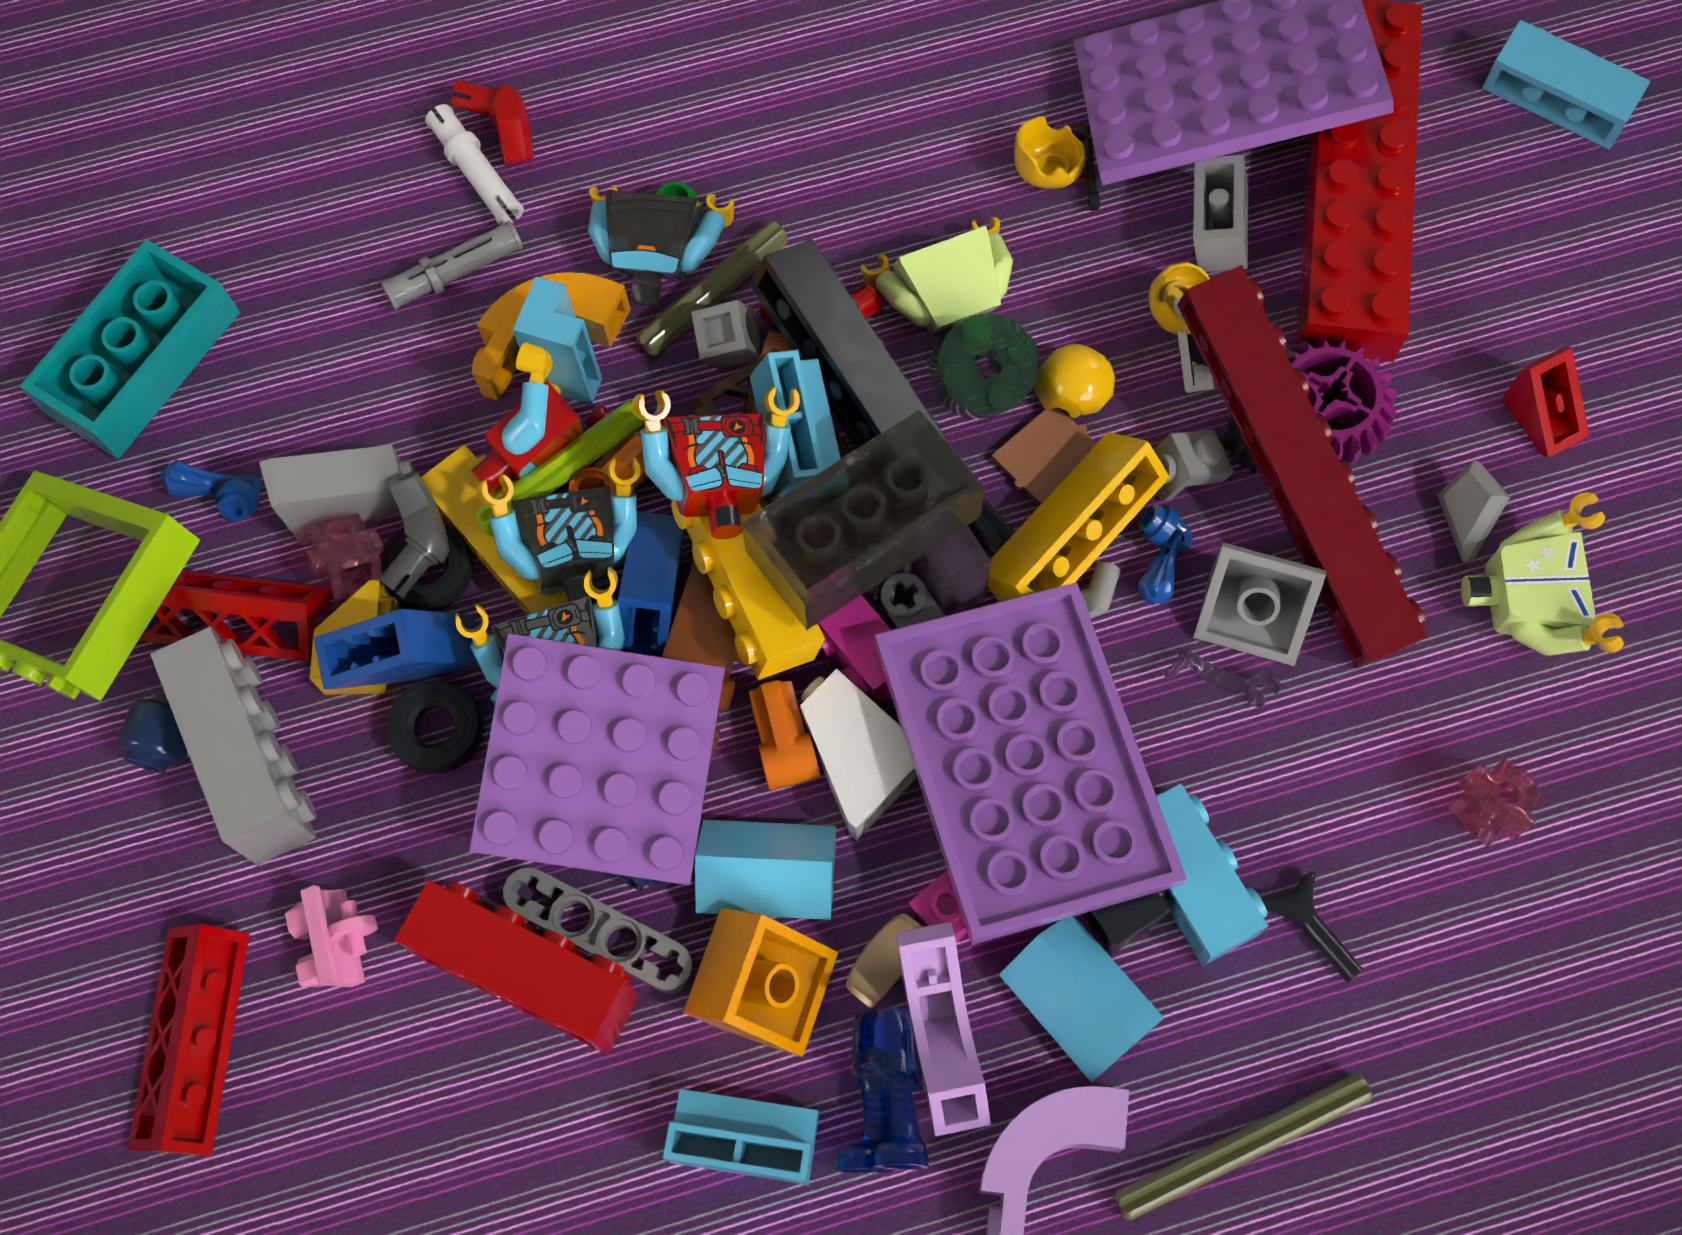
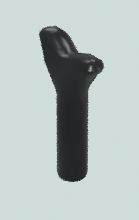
M1309 872L1301 877L1294 892L1261 899L1267 912L1276 913L1297 923L1347 983L1364 970L1315 911L1313 900L1315 872Z

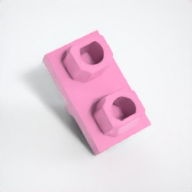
M315 885L301 890L302 902L285 913L288 932L292 934L294 939L306 940L310 938L313 952L298 959L295 965L299 984L303 987H354L364 983L365 978L360 956L367 952L363 937L378 929L375 916H359L356 901L347 899L346 890H322L320 886Z

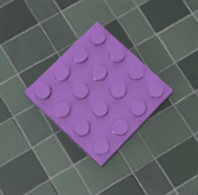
M508 634L469 852L690 885L725 667Z

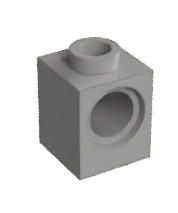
M735 300L691 312L701 361L718 369H724L754 361L761 356L763 345L755 310Z

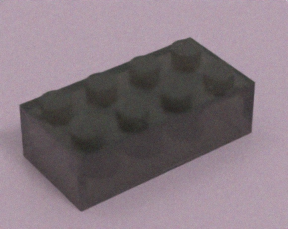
M918 410L742 521L745 551L807 631L981 517L984 486L925 415Z

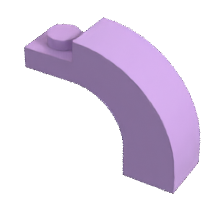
M947 922L896 932L906 1002L935 1136L989 1126L991 1121L986 1087L967 1014L952 924Z
M1098 1086L1061 1090L1034 1102L1010 1122L991 1149L980 1180L978 1193L1001 1196L1000 1206H989L986 1235H1024L1027 1194L1030 1181L1038 1166L1050 1155L1070 1148H1085L1116 1153L1125 1149L1129 1090Z

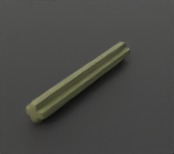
M1360 1073L1350 1075L1116 1191L1114 1194L1116 1205L1126 1220H1133L1370 1102L1373 1098L1370 1087Z

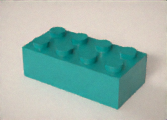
M146 239L19 387L45 414L116 459H119L240 314V311L221 283Z

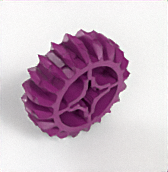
M1324 336L1317 340L1314 348L1303 340L1297 345L1295 352L1286 349L1285 353L1293 369L1299 368L1308 382L1310 393L1307 397L1315 413L1322 414L1330 428L1336 429L1331 430L1332 441L1330 443L1338 459L1343 458L1348 464L1352 465L1359 460L1361 454L1367 457L1371 455L1377 448L1378 443L1386 439L1390 432L1389 427L1396 417V408L1393 407V404L1397 399V390L1388 388L1391 382V373L1376 372L1380 366L1379 357L1368 361L1363 358V345L1352 352L1346 349L1344 338L1338 341L1335 347H1330ZM1335 393L1336 395L1332 403L1327 404L1322 413L1319 412L1323 402L1328 401L1331 394Z

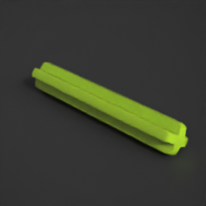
M632 402L623 403L513 484V496L507 502L508 510H514L516 519L519 516L514 508L513 501L521 505L528 503V499L548 496L570 480L574 474L585 469L642 427L643 420L638 419L634 415ZM501 492L493 499L499 500L502 497L503 492ZM530 504L519 506L522 514L531 508ZM484 505L477 510L475 518L479 526L491 536L493 531L489 516L493 514L491 506Z

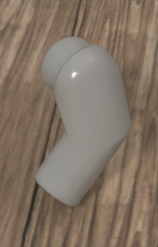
M1098 562L1089 588L1080 590L1090 619L1104 614L1110 607L1121 571L1114 564Z

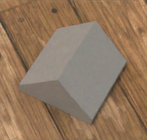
M1222 543L1211 568L1193 638L1295 666L1326 577V571Z

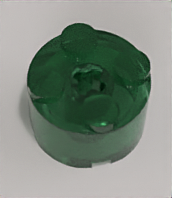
M988 313L972 315L964 319L939 340L932 353L930 374L938 397L949 410L970 419L993 417L1016 407L1028 396L1035 383L1038 372L1037 345L1033 338L1018 323L1005 316ZM985 357L989 360L988 367L992 369V373L982 378L979 376L980 367L974 364V361Z

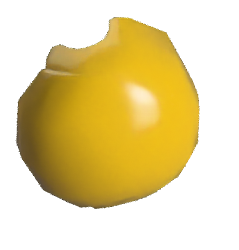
M1038 116L1023 122L1016 133L1014 142L1015 168L1024 181L1039 188L1059 189L1065 188L1079 178L1086 163L1084 143L1072 134V130L1068 125L1061 129H1053L1048 126L1046 117Z
M1189 262L1172 264L1165 267L1152 282L1149 290V307L1151 314L1163 330L1177 336V331L1191 334L1186 322L1175 315L1174 300L1181 298L1187 289L1211 279L1203 268Z
M1068 344L1053 351L1039 368L1035 376L1034 390L1046 410L1061 408L1066 410L1070 417L1074 419L1080 415L1084 416L1099 412L1113 396L1116 378L1112 366L1105 356L1088 346Z

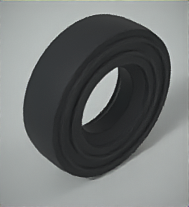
M445 524L450 550L445 560V569L440 577L429 583L416 582L404 599L384 584L390 595L395 597L398 603L409 609L436 611L446 608L456 602L470 584L473 574V559L470 549L462 536ZM404 527L393 534L385 544L380 557V574H383L408 544L404 540L407 537L404 533Z
M444 680L423 681L405 690L394 702L387 720V735L394 753L408 767L427 774L447 773L464 765L478 749L483 734L482 714L473 697L462 687ZM432 709L449 711L455 721L452 735L448 740L439 745H426L420 742L416 735L418 720L424 713Z

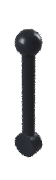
M1083 125L1077 131V137L1084 143L1086 153L1085 170L1088 188L1089 211H1096L1100 207V197L1096 184L1092 149L1093 139L1090 125Z

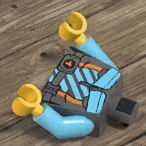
M608 567V577L611 585L607 589L599 590L593 586L591 582L592 575L589 570L584 579V588L589 595L588 597L491 625L494 635H488L486 631L489 623L486 611L482 606L475 604L478 613L482 617L481 624L475 629H467L461 624V619L458 613H456L455 623L457 630L463 636L472 638L473 643L470 648L486 680L497 689L499 687L508 634L621 651L625 640L619 603L612 599V594L618 582L616 572ZM590 597L596 599V603L592 604Z

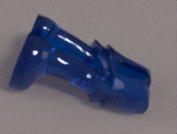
M899 1006L884 1008L880 1012L868 1011L857 1014L854 1018L853 1046L849 1063L853 1064L850 1076L858 1078L862 1094L863 1133L861 1140L857 1144L846 1146L837 1152L834 1159V1171L842 1173H889L901 1170L926 1169L929 1167V1155L920 1135L916 1107L912 1092H920L923 1089L916 1075L922 1074L917 1062L910 1013L907 1008Z

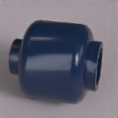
M157 692L154 700L138 699L132 703L117 737L118 746L126 753L124 760L137 767L163 774L166 772L167 767H177L182 764L188 751L166 694Z

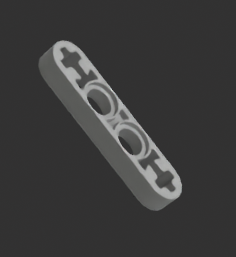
M531 867L521 868L513 872L506 880L503 888V898L507 907L525 917L527 922L544 931L546 928L568 938L575 943L574 947L591 956L597 953L614 961L624 968L623 972L659 992L666 994L678 993L684 990L692 981L695 968L691 955L684 946L541 870ZM534 881H537L536 889L544 897L554 902L547 921L542 919L549 912L543 905L529 900L524 907L521 906L523 899L517 894L521 885L530 888ZM559 891V892L563 893V894H562L561 896H559V897L557 898V900L555 901L556 892ZM572 904L585 905L590 911L588 925L579 932L572 933L564 930L561 925V916L564 910ZM621 928L631 929L637 936V944L634 951L626 957L611 955L607 947L609 936ZM649 940L657 942L650 950L659 958L669 960L673 954L679 955L677 963L683 970L679 977L670 974L665 981L659 980L661 971L656 965L645 959L642 970L634 968L645 957Z

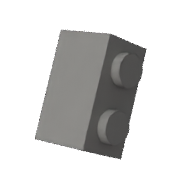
M1244 154L1220 156L1195 162L1193 242L1197 264L1205 272L1227 271L1241 265L1244 269H1248V183Z

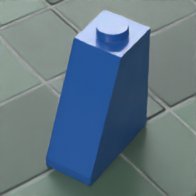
M637 511V530L628 544L618 596L625 637L621 650L623 652L662 658L671 631L684 529L679 528L674 516Z
M398 609L314 637L324 689L442 678L477 667L479 664L470 648L473 643L472 638L463 636L457 630L455 623L456 613ZM458 614L461 624L465 628H476L474 615Z

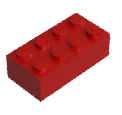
M428 880L394 941L421 960L609 1056L640 997L629 984L632 977L623 972L624 968L597 953L594 954L591 961L582 958L584 953L574 947V942L546 928L542 937L535 934L537 929L526 923L527 919L505 906L497 904L493 912L489 911L490 905L478 899L479 895L453 880H449L445 888Z

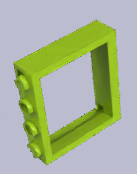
M34 470L0 522V618L67 515L142 541L65 665L0 639V670L9 672L12 665H14L11 671L39 686L43 684L45 679H48L45 683L47 687L72 700H75L78 694L82 693L101 701L194 552L200 539L168 514Z

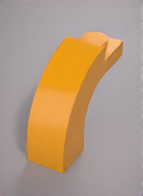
M566 272L541 276L540 278L566 285L575 316L584 320L590 341L611 348L631 310L625 285L586 273ZM534 279L516 286L501 296L490 306L477 324L486 347H481L477 351L472 364V374L481 394L496 401H500L517 369L516 361L520 348L513 328Z

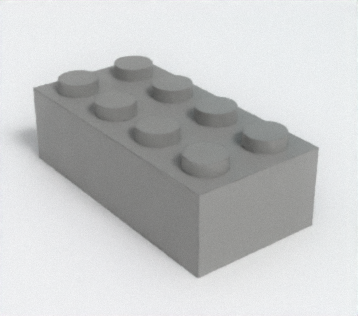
M211 626L150 653L222 842L256 865H260L317 838L310 821L317 818L316 811L307 793L304 790L298 792L292 775L298 773L297 764L289 748L285 744L279 746L274 730L280 728V723L269 701H261L256 686L262 684V678L250 656L243 658L234 640L229 639L225 641Z

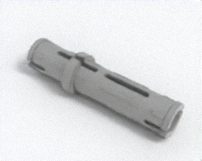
M509 220L505 224L466 241L431 259L425 256L418 260L419 265L386 281H381V284L393 308L397 310L410 301L432 291L435 294L444 291V285L508 254L523 249V244L514 225Z

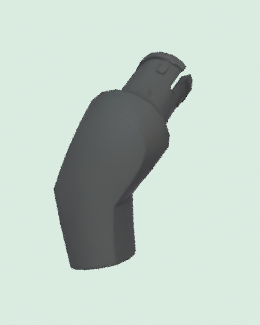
M411 471L401 475L387 484L403 521L404 533L407 535L404 540L408 544L383 574L378 576V579L403 599L432 563L436 566L439 562L444 563L450 550L446 529L437 504L418 471Z

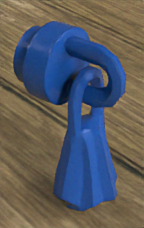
M177 459L168 464L167 468L161 473V482H163L164 488L169 495L179 497L216 496V503L220 514L232 521H241L252 516L260 501L259 493L262 485L260 479L254 475L243 474L234 477L232 475L209 472ZM216 481L224 482L220 489H217Z
M1155 503L1145 510L1138 524L1146 540L1155 546L1162 544L1157 557L1152 560L1147 572L1138 584L1140 597L1149 605L1169 603V599L1173 595L1177 553H1184L1189 550L1193 542L1191 530L1180 520L1179 512L1167 504L1160 506ZM1181 533H1182L1183 536H1184V542H1183V543H1180V542H1181Z

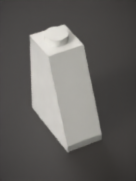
M836 669L827 679L820 676L806 688L801 696L803 703L800 705L802 721L807 733H810L814 750L848 832L854 839L858 840L917 779V775L901 726Z

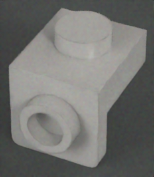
M1214 430L1170 433L1153 449L1170 476L1157 491L1162 501L1173 499L1186 486L1223 483L1234 473L1225 454L1224 447Z

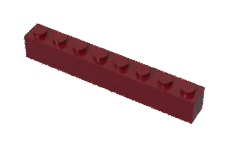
M1241 265L1187 289L1177 306L1304 564L1326 571L1320 596L1356 669L1428 638L1423 629L1426 625L1425 617L1417 602L1413 599H1408L1400 583L1402 579L1400 566L1390 552L1385 553L1376 535L1379 532V527L1373 512L1366 505H1361L1353 489L1356 483L1350 466L1345 460L1338 459L1330 443L1332 441V431L1327 420L1322 414L1315 413L1307 397L1310 391L1304 374L1299 368L1293 369L1285 353L1287 343L1281 328L1275 322L1270 323L1262 307L1264 305V296L1258 282L1253 277L1248 278Z

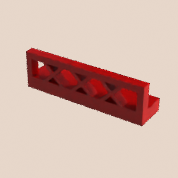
M182 570L155 613L160 621L154 627L147 626L138 641L172 644L197 633L190 631L176 616L182 609H191L208 625L206 628L211 626L225 641L233 639L243 654L310 662L315 629L314 618L330 606L329 587ZM230 614L241 615L256 632L250 638H241L223 621ZM277 620L297 622L299 645L285 643L271 626Z
M205 924L168 929L127 1151L212 1156L250 933Z

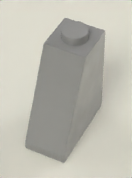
M392 445L270 458L259 462L271 507L302 546L399 514L387 484L401 475L414 471L409 459L401 462Z

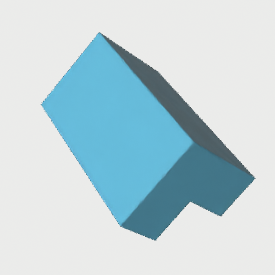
M535 276L513 328L519 348L524 342L543 347L553 360L552 369L544 380L556 384L561 390V396L592 404L602 381V376L583 319L576 318L565 284Z
M798 350L767 353L750 375L757 413H764L765 422L771 421V413L764 405V396L773 386H776L774 404L779 410H784L788 407L791 388H795L800 397L797 410L787 416L786 424L791 426L787 460L774 486L775 496L834 490L845 481L819 360H800Z
M703 820L695 853L696 913L719 914L720 909L725 908L760 913L767 917L831 920L836 826Z
M1074 916L1061 919L1040 933L999 974L1091 1083L1164 1019Z
M680 1089L674 1122H669L663 1159L672 1164L809 1185L820 1113L818 1110Z

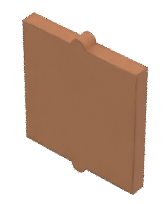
M1060 408L1045 409L992 454L991 460L1015 482V490H1023L1040 506L1097 443L1086 433L1087 427L1085 425L1078 426Z

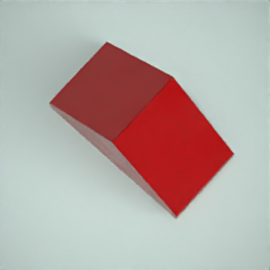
M1564 346L1523 367L1501 400L1541 455L1549 458L1589 437L1573 349Z

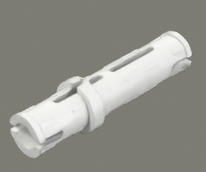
M447 104L436 106L435 108L444 119V123L442 124L432 111L428 112L425 122L443 144L444 155L451 164L459 166L494 215L496 222L502 225L510 220L513 224L514 222L506 213L504 207L507 206L518 220L524 212L522 204L517 201L488 162L485 155L480 151V141L474 133L464 129L461 122L455 116L453 109Z

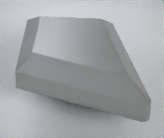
M1473 460L1437 494L1460 558L1466 563L1473 562L1510 499L1505 490L1477 460Z

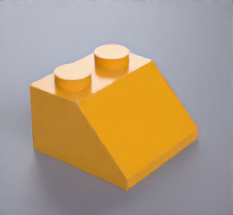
M721 908L683 1013L729 1033L803 1057L838 952L763 914Z

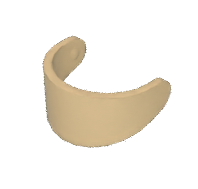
M907 914L897 915L877 932L861 952L848 975L847 989L870 1008L874 1007L902 976L896 932L922 928L919 923Z

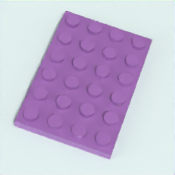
M1219 0L1073 39L1102 186L1394 113L1393 97L1362 0Z
M1077 582L875 635L874 644L971 945L1183 885L1187 880Z

